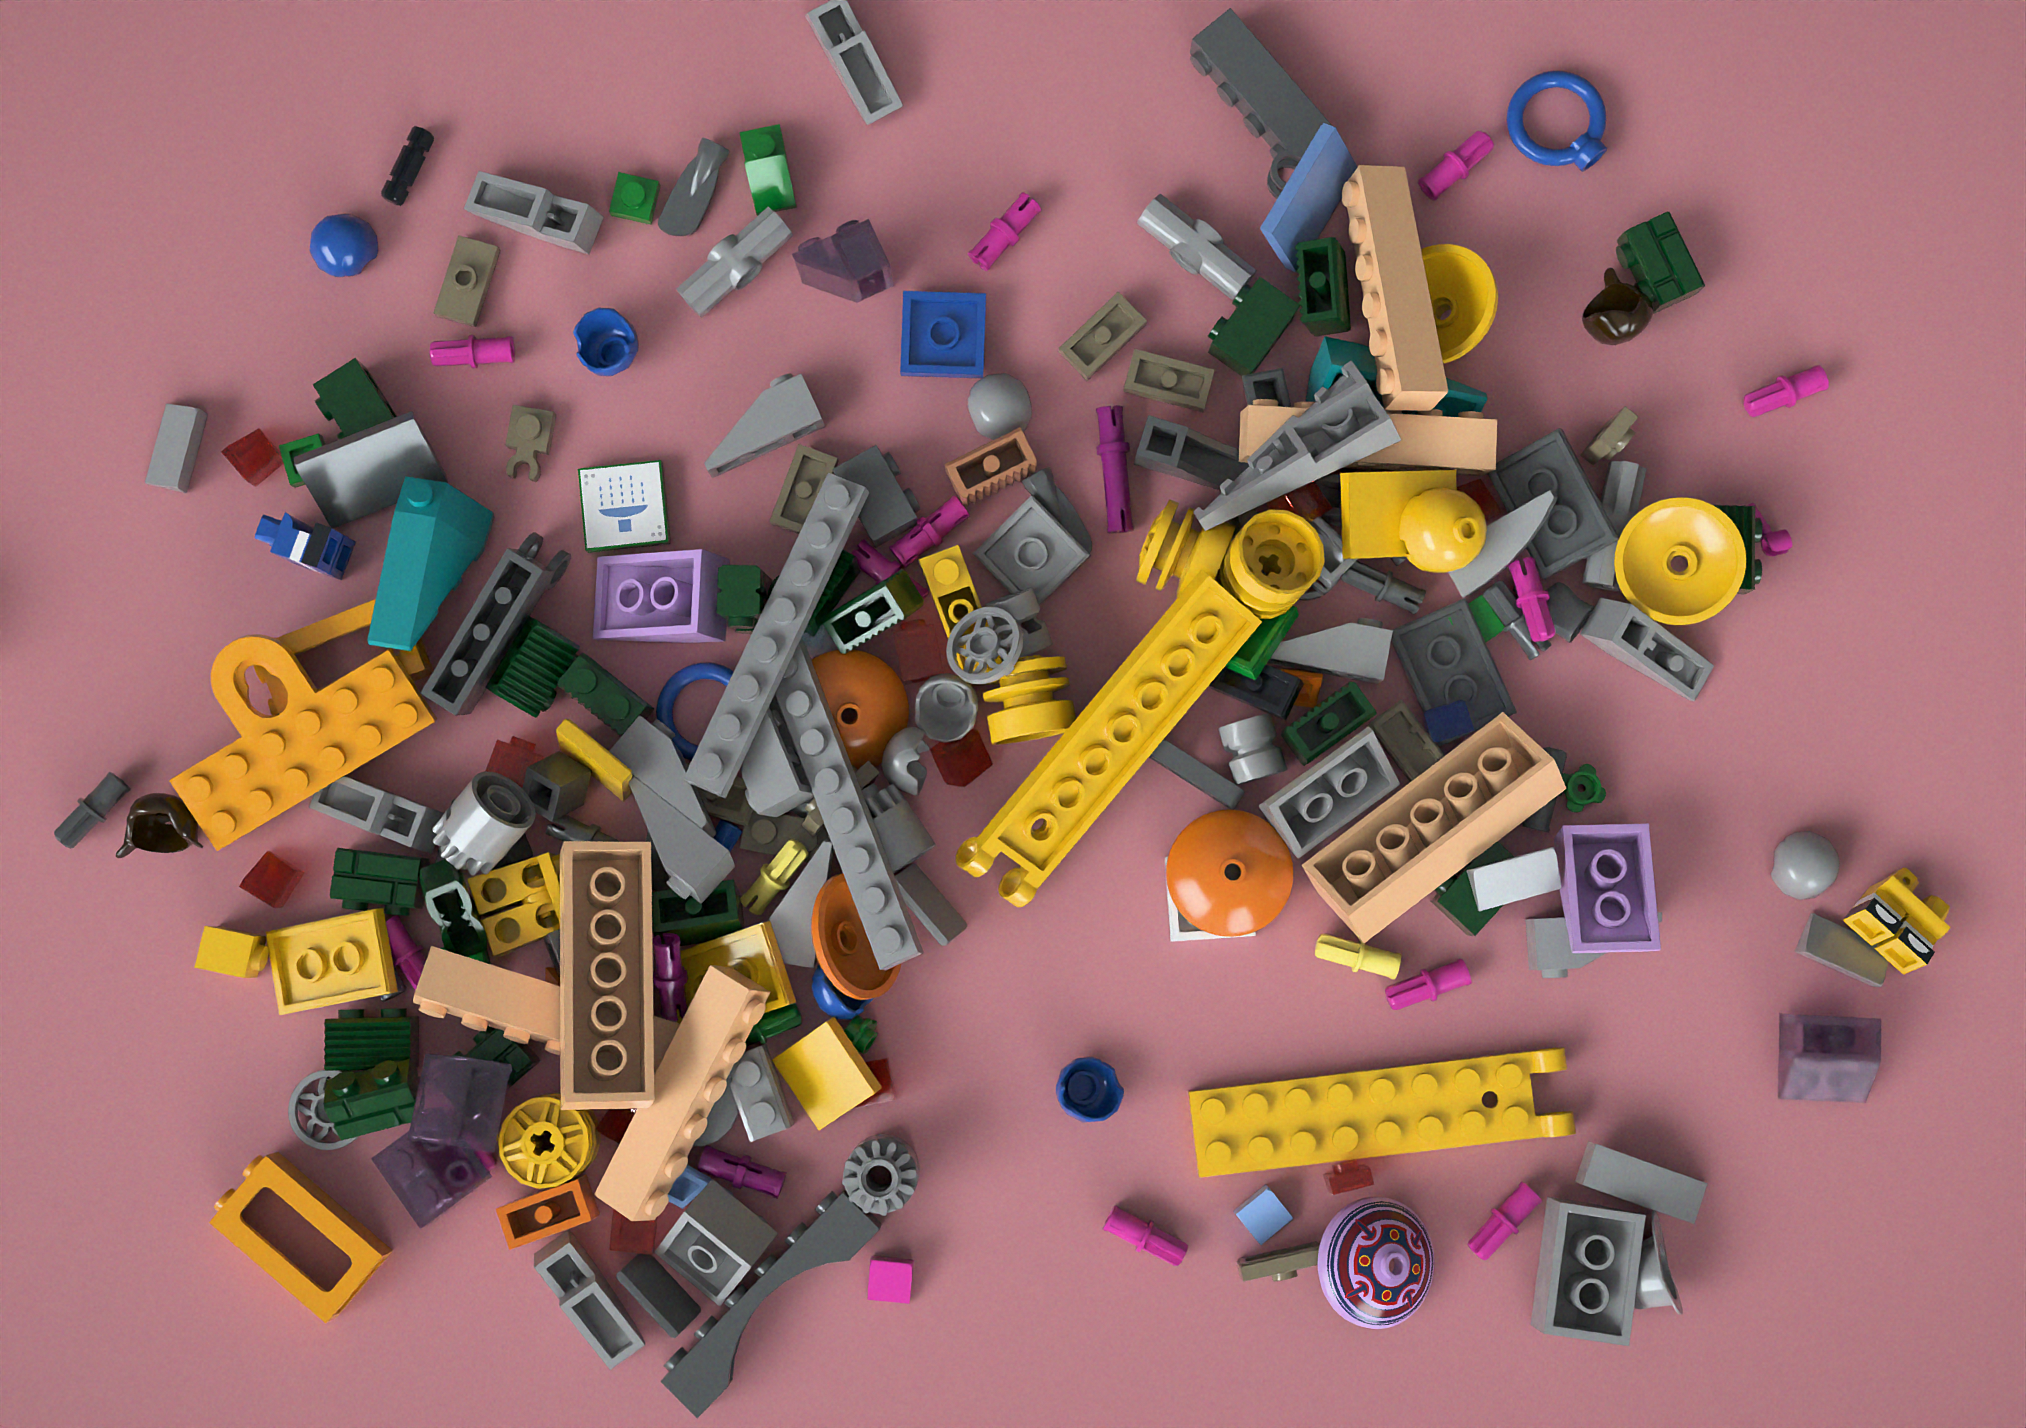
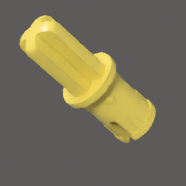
M794 839L788 840L769 864L762 865L760 876L740 898L743 906L747 907L750 902L756 900L749 911L756 915H762L765 908L778 892L789 887V879L808 857L809 852L805 848L806 846Z
M1320 934L1315 946V956L1317 958L1352 967V972L1357 973L1361 969L1387 976L1394 980L1399 971L1402 955L1401 953H1393L1365 945L1366 942L1363 943L1361 940L1357 943L1328 934Z

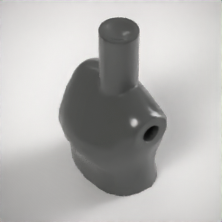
M1557 582L1545 590L1550 595L1547 604L1556 630L1555 634L1571 643L1586 624L1594 606L1578 598L1565 584ZM1514 586L1513 591L1517 593L1516 587Z

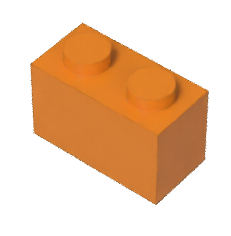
M587 1174L566 1181L557 1187L538 1191L496 1208L509 1250L589 1222L600 1215Z

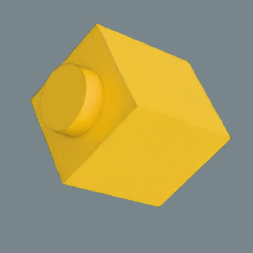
M204 926L194 968L241 978H257L259 971L265 968L268 960V946H265L266 936L222 926Z

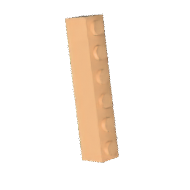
M1359 165L1343 186L1342 202L1348 210L1350 221L1348 230L1349 240L1351 243H1354L1357 259L1355 273L1357 279L1361 281L1364 297L1362 311L1364 317L1368 318L1370 329L1369 349L1370 353L1375 356L1378 373L1376 378L1377 391L1379 394H1382L1384 410L1431 411L1448 393V386L1405 167Z
M1253 400V405H1248L1240 412L1239 462L1248 463L1247 459L1293 415L1299 418L1315 402H1296L1294 407H1278V401ZM1438 409L1417 411V415L1402 414V410H1385L1391 418L1401 441L1343 467L1386 471L1456 470V475L1485 476L1496 470L1497 419H1484V413L1475 411L1460 412L1458 417L1443 416V411Z
M431 946L413 998V1003L420 1005L419 1011L438 1018H444L446 1013L463 1018L461 1024L475 1030L486 1031L488 1026L503 1030V1037L517 1043L528 1044L529 1039L545 1043L546 1051L560 1055V986ZM653 1016L655 1075L680 1024Z
M709 966L654 1075L655 1101L649 1108L637 1109L594 1194L596 1197L632 1222L655 1220L664 1211L669 1201L668 1194L676 1178L684 1172L688 1164L687 1156L695 1140L704 1133L707 1127V1117L714 1103L725 1092L727 1086L726 1079L733 1065L743 1056L746 1049L745 1042L753 1026L764 1015L765 1002L770 991L732 967Z

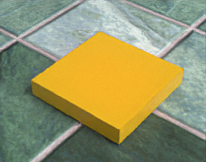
M565 719L556 729L560 750L570 758L591 769V776L624 802L632 793L629 786V781L632 779V770L573 721Z
M832 1017L772 1059V1062L818 1130H821L882 1088L835 1017Z

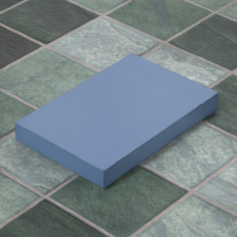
M1325 123L1318 129L1260 227V230L1284 267L1293 272H1296L1299 268L1296 264L1298 258L1295 255L1298 251L1295 249V246L1298 242L1318 239L1342 198V189L1345 182L1349 180L1357 169V165L1336 127Z

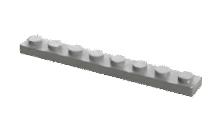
M831 473L827 474L683 778L686 782L726 799L869 495L866 487Z
M800 639L775 695L879 969L888 970L923 954L924 951L806 645Z

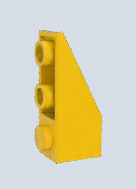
M959 545L918 560L948 639L955 625L965 615L982 608ZM987 620L985 623V627H989ZM976 622L962 636L971 634L974 631ZM966 645L959 646L963 649H966ZM957 653L958 664L964 670L967 657ZM1000 656L995 659L997 664L1002 662ZM979 662L974 665L973 671L977 668Z

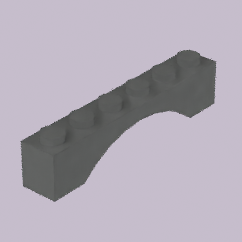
M1148 415L1134 461V465L1220 491V485L1227 479L1234 481L1249 467L1248 463L1239 462V449L1205 436L1189 427ZM1327 474L1265 503L1282 510H1288L1299 498H1302L1326 523L1342 527L1340 475Z
M846 1189L839 1196L831 1191L814 1209L819 1214L818 1218L809 1227L801 1222L784 1240L790 1247L779 1258L771 1253L754 1271L760 1278L749 1289L741 1284L724 1302L730 1309L718 1321L711 1315L694 1333L699 1341L688 1352L681 1347L663 1365L669 1372L661 1380V1383L697 1419L724 1392L733 1380L735 1356L742 1333L761 1302L782 1283L803 1271L827 1263L850 1261L881 1228L882 1224L870 1212L864 1213L862 1208L849 1201Z

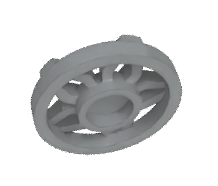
M983 607L965 615L953 628L946 648L948 663L960 678L971 684L991 683L1004 675L1008 676L1015 669L1014 665L1022 651L1023 630L1017 620L1001 608ZM993 617L1005 619L1009 624L997 628ZM986 619L989 627H985ZM976 622L974 631L971 634L962 636ZM1011 634L1004 640L1001 639L1004 635ZM966 645V649H963L959 646ZM1011 647L1009 654L1005 649H1002ZM957 653L967 657L964 670L958 664ZM998 656H1001L1004 660L1000 665L995 662ZM977 662H979V665H978L977 668L973 671L974 665H975ZM987 664H988V666H989L990 668H992L993 670H991V671H989V672H986V671H987Z
M321 1070L305 1077L296 1086L290 1097L288 1116L291 1127L301 1141L313 1148L334 1150L347 1146L358 1138L354 1137L332 1143L320 1141L330 1132V1127L333 1133L338 1135L334 1129V1123H331L324 1110L323 1102L326 1080H328L329 1076L332 1079L337 1074L345 1071ZM320 1078L317 1088L319 1096L315 1093L302 1094L310 1083ZM311 1099L313 1101L311 1109L300 1103L299 1100ZM298 1111L312 1117L308 1121L306 1131L301 1126ZM316 1124L322 1126L323 1130L312 1138Z

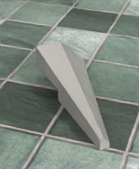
M1352 361L1346 363L1341 368L1343 375L1328 390L1321 387L1314 394L1316 402L1299 418L1294 415L1289 418L1247 459L1249 467L1234 481L1227 479L1220 485L1221 494L1204 510L1198 507L1194 511L1204 531L1401 441L1391 418L1376 399L1367 381Z

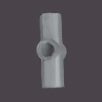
M1159 194L1149 203L1137 221L1140 227L1170 250V255L1182 268L1191 274L1202 275L1232 300L1235 299L1242 287L1250 282L1257 271L1225 246L1223 238L1213 227L1200 219L1194 221L1162 194Z
M767 207L736 236L731 234L722 239L710 251L707 257L708 261L676 290L694 312L702 318L733 289L740 290L748 285L761 271L762 263L793 237V234L776 212Z
M1611 461L1608 463L1600 500L1619 537L1628 522L1638 513L1647 469L1639 464L1628 461ZM1618 541L1587 557L1583 584L1600 590H1620L1614 566L1615 550Z

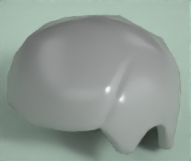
M1007 373L991 374L977 381L970 390V396L968 397L969 413L976 430L982 436L995 440L1019 427L1022 431L1026 430L1032 416V406L1028 391L1020 380Z
M944 673L930 677L919 688V693L915 699V722L920 729L925 731V734L930 739L944 743L961 740L972 730L976 721L978 697L975 689L972 688L971 683L957 675Z
M909 727L895 733L888 741L883 751L882 769L890 785L894 783L899 790L918 796L927 776L926 768L918 761L920 759L919 753L928 751L929 746L922 739L925 735L924 730Z
M1811 831L1795 832L1780 842L1774 851V867L1771 877L1779 889L1788 896L1798 900L1816 898L1835 882L1839 872V856L1829 839Z

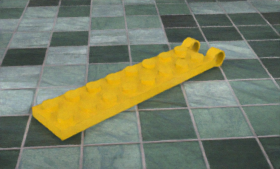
M1200 570L978 837H971L962 843L956 853V864L973 877H980L990 869L997 855L1000 852L1004 853L1021 865V867L1013 868L1003 876L998 892L1001 897L1016 907L1027 905L1033 899L1041 884L1262 621L1203 570ZM1044 818L1043 825L1040 828H1031L1036 820Z
M1545 1048L1188 1091L1198 1176L1200 1178L1576 1134L1573 1111L1535 1115L1530 1073L1566 1070L1565 1048ZM1488 1091L1494 1092L1497 1096V1103L1491 1108L1485 1107L1482 1103V1096Z

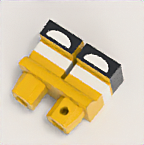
M1904 867L1893 872L1886 879L1870 886L1843 919L1846 924L1871 946L1878 943L1875 950L1903 975L1927 965L1935 953L1932 950L1933 946L1951 928L1944 922L1950 906L1940 897L1930 895L1922 901L1912 892L1919 884L1918 878Z

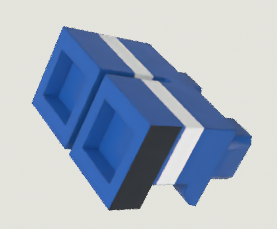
M286 512L282 520L263 514L255 533V539L268 543L271 546V553L298 566L339 580L343 578L356 541L333 528L316 523L313 528Z

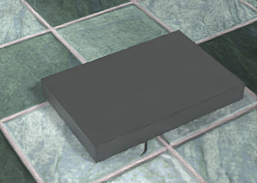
M413 411L294 457V466L331 528L339 527L397 504L405 476L448 483L447 475Z
M1559 428L1497 462L1496 470L1488 473L1508 513L1549 490H1554L1558 496L1547 520L1526 547L1530 556L1535 559L1536 568L1542 579H1547L1619 540L1613 524L1563 429Z
M1466 598L1393 629L1392 645L1438 747L1481 729L1502 712L1508 717L1517 713ZM1449 617H1451L1453 625L1448 620Z

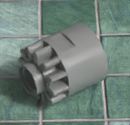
M495 772L478 773L434 825L432 830L437 836L432 841L435 845L441 846V856L456 869H468L471 875H475L480 870L483 874L487 875L533 824L536 817L534 805L526 792L511 779Z
M894 783L880 791L875 784L862 790L893 874H896L936 845Z
M879 1134L866 1138L856 1146L845 1162L842 1184L849 1195V1201L862 1208L864 1213H878L882 1216L903 1208L916 1189L920 1175L919 1161L911 1146L899 1137ZM877 1165L886 1167L891 1172L892 1181L887 1184L875 1182L871 1176V1168Z

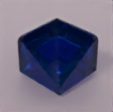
M1462 700L1424 711L1423 715H1421L1431 740L1434 742L1474 731L1466 703Z

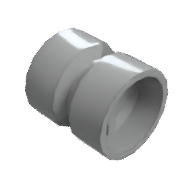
M1033 588L1011 593L982 606V608H1001L1017 620L1024 634L1023 647L1019 657L1035 653L1053 644L1045 621L1038 620L1036 617L1040 607ZM993 617L997 628L1009 624L1005 619ZM1011 634L1004 635L1001 639L1004 640ZM1011 647L1002 649H1005L1009 654Z
M1267 713L1251 717L1218 729L1224 751L1233 754V758L1228 764L1235 785L1265 778L1287 770L1281 747L1274 746L1272 743L1277 733L1271 714Z

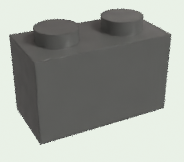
M877 445L832 469L834 475L862 485L869 491V495L858 518L875 548L917 525L918 518L915 513L921 510V507L911 489L907 488L902 491L895 479L901 472L890 452L882 455Z

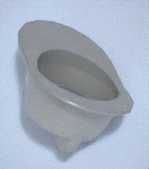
M1654 1210L1652 1211L1653 1236L1642 1241L1634 1307L1636 1309L1673 1305L1676 1312L1681 1315L1683 1314L1681 1300L1668 1266L1659 1217Z

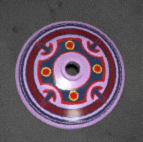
M1367 1197L1356 1200L1342 1208L1333 1217L1322 1236L1318 1251V1275L1321 1288L1332 1308L1345 1320L1355 1325L1371 1329H1383L1400 1324L1418 1310L1425 1300L1433 1280L1434 1250L1428 1230L1413 1210L1396 1200L1383 1197ZM1393 1258L1394 1268L1393 1271L1390 1272L1389 1262Z

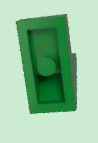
M780 124L739 132L745 158V169L756 215H760L767 207L775 212L797 208Z

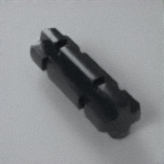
M418 126L412 127L406 139L409 141L408 146L403 145L389 174L392 176L391 181L386 180L381 191V196L394 205L401 206L404 204L409 193L406 190L407 186L412 187L426 158L423 156L424 151L429 152L434 141V136L429 131Z

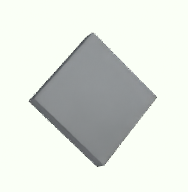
M1033 495L972 553L1010 593L1033 588L1039 606L1091 556Z

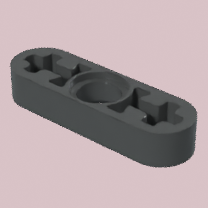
M1165 739L1149 756L1150 759L1231 810L1235 809L1245 793L1237 785Z

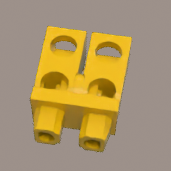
M547 852L534 858L490 871L487 875L480 874L467 879L479 915L488 916L522 902V905L481 920L493 956L501 957L516 951V949L539 941L548 933L560 929V854L555 855Z

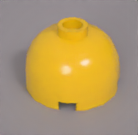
M1431 488L1424 491L1420 496H1414L1408 501L1400 517L1398 532L1400 541H1405L1406 548L1410 553L1405 554L1409 562L1423 571L1446 573L1466 567L1479 555L1485 544L1487 526L1485 516L1479 505L1466 493L1447 488Z

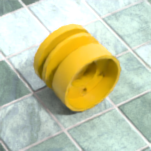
M1169 499L1167 506L1154 519L1139 554V569L1136 581L1145 585L1152 568L1158 569L1162 573L1155 589L1162 591L1171 576L1180 578L1176 597L1178 598L1200 570H1203L1215 580L1236 526L1224 522L1204 531L1203 527L1200 532L1192 529L1195 509L1189 507L1182 524L1172 521L1179 503Z
M1270 509L1254 515L1230 542L1217 572V583L1259 619H1271L1285 614L1320 577L1325 563L1324 545L1316 529L1303 517L1288 510Z
M1041 655L1019 657L1014 665L1015 669L1008 676L1004 675L991 683L981 684H1000V688L983 693V698L986 702H1003L1004 704L1003 710L987 716L992 745L1018 743L1064 734L1076 720L1072 700L1053 699L1054 692L1070 686L1069 678L1049 677L1051 674L1067 669L1065 657H1043Z
M561 1092L543 1094L516 1106L503 1121L498 1137L499 1155L507 1172L521 1184L538 1189L557 1187L585 1172L595 1160L601 1143L600 1123L592 1109L561 1110ZM550 1132L552 1134L550 1142L555 1147L543 1151L541 1149L543 1141L538 1136Z

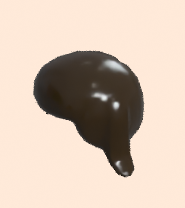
M1608 268L1604 273L1605 289L1587 305L1583 312L1582 322L1584 328L1596 341L1606 345H1618L1632 340L1646 328L1653 315V306L1646 294L1631 284L1622 283L1614 269Z
M166 793L144 795L136 799L130 807L124 842L116 852V857L123 858L136 848L156 853L180 852L192 844L203 848V845L198 842V823L181 798Z

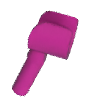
M1751 503L1747 506H1755V504ZM1755 506V518H1761L1762 537L1760 542L1764 554L1777 556L1787 553L1788 549L1792 547L1789 532L1786 529L1772 532L1770 525L1767 524Z

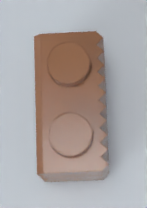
M1020 427L945 464L946 474L961 504L965 507H968L970 502L975 504L977 499L983 500L984 495L991 496L992 491L998 493L999 488L1005 489L1007 484L1013 486L1014 480L1020 482L1021 477L1027 478L1029 473L1035 474L1037 470V459Z

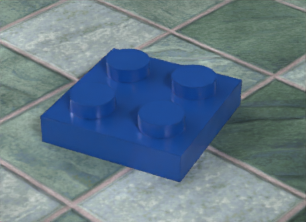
M903 291L901 376L984 378L986 293Z

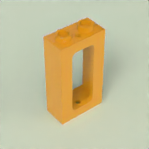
M376 599L275 639L283 642L296 655L371 624ZM422 638L418 640L411 651L399 649L397 657L413 682L433 673L434 670ZM253 665L259 680L263 684L267 683L272 698L268 699L271 714L275 715L283 712L288 704V692L279 677L270 675L265 667Z
M279 1152L266 1155L265 1157L258 1155L243 1171L242 1175L246 1179L236 1191L233 1188L229 1189L217 1201L214 1208L218 1212L209 1223L324 1323H328L340 1315L393 1250ZM263 1187L273 1190L351 1258L352 1265L332 1290L327 1291L320 1287L243 1220V1210Z

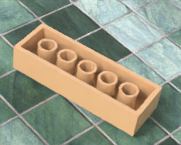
M1502 712L1302 864V867L1317 893L1355 935L1365 943L1567 788L1554 758Z
M563 842L560 851L561 1110L649 1108L655 1101L651 842Z

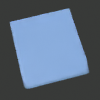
M1266 1184L1233 1211L1260 1245L1293 1219Z

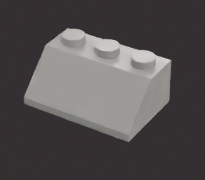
M1368 726L1258 806L1268 823L1275 828L1287 847L1297 858H1300L1398 787L1400 782L1374 731Z
M1547 1197L1531 1326L1543 1334L1629 1346L1646 1215L1587 1202Z

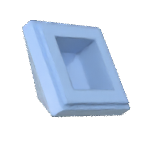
M687 1165L684 1172L676 1178L668 1194L669 1202L683 1209L700 1194L711 1181V1178Z

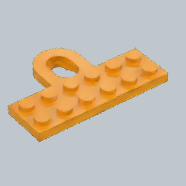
M246 635L225 646L215 658L211 670V686L214 695L241 737L172 777L169 781L216 851H219L434 723L437 717L392 648L387 649L318 690L294 653L283 642L267 635ZM252 665H261L268 670L270 675L281 679L288 692V704L283 712L275 715H265L258 712L252 706L249 700V685L245 679L247 668Z

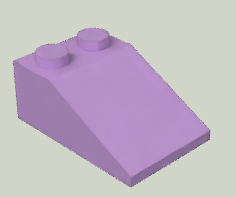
M703 549L598 557L593 639L669 643L726 641L727 620L716 613L717 593L722 591L717 587L718 568L722 565H730V559Z
M1649 823L1563 825L1554 838V847L1562 887L1559 891L1572 953L1660 951L1661 944Z

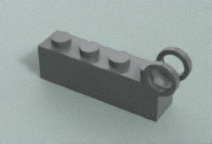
M1229 8L1192 39L1190 49L1192 56H1190V60L1202 76L1209 75L1218 85L1216 89L1221 99L1229 107L1235 105L1243 114V122L1250 133L1256 138L1262 136L1271 147L1270 154L1273 157V161L1267 177V187L1270 193L1277 199L1281 193L1277 187L1283 190L1287 183L1279 177L1277 171L1283 168L1295 170L1323 123L1331 125V123L1234 11Z
M536 532L530 534L519 549L507 548L422 689L421 694L455 716L471 714L486 690L485 686L527 618L533 612L546 589L550 590L565 573L571 560V554L564 550L559 551L547 567L536 561L535 557L543 543V537Z

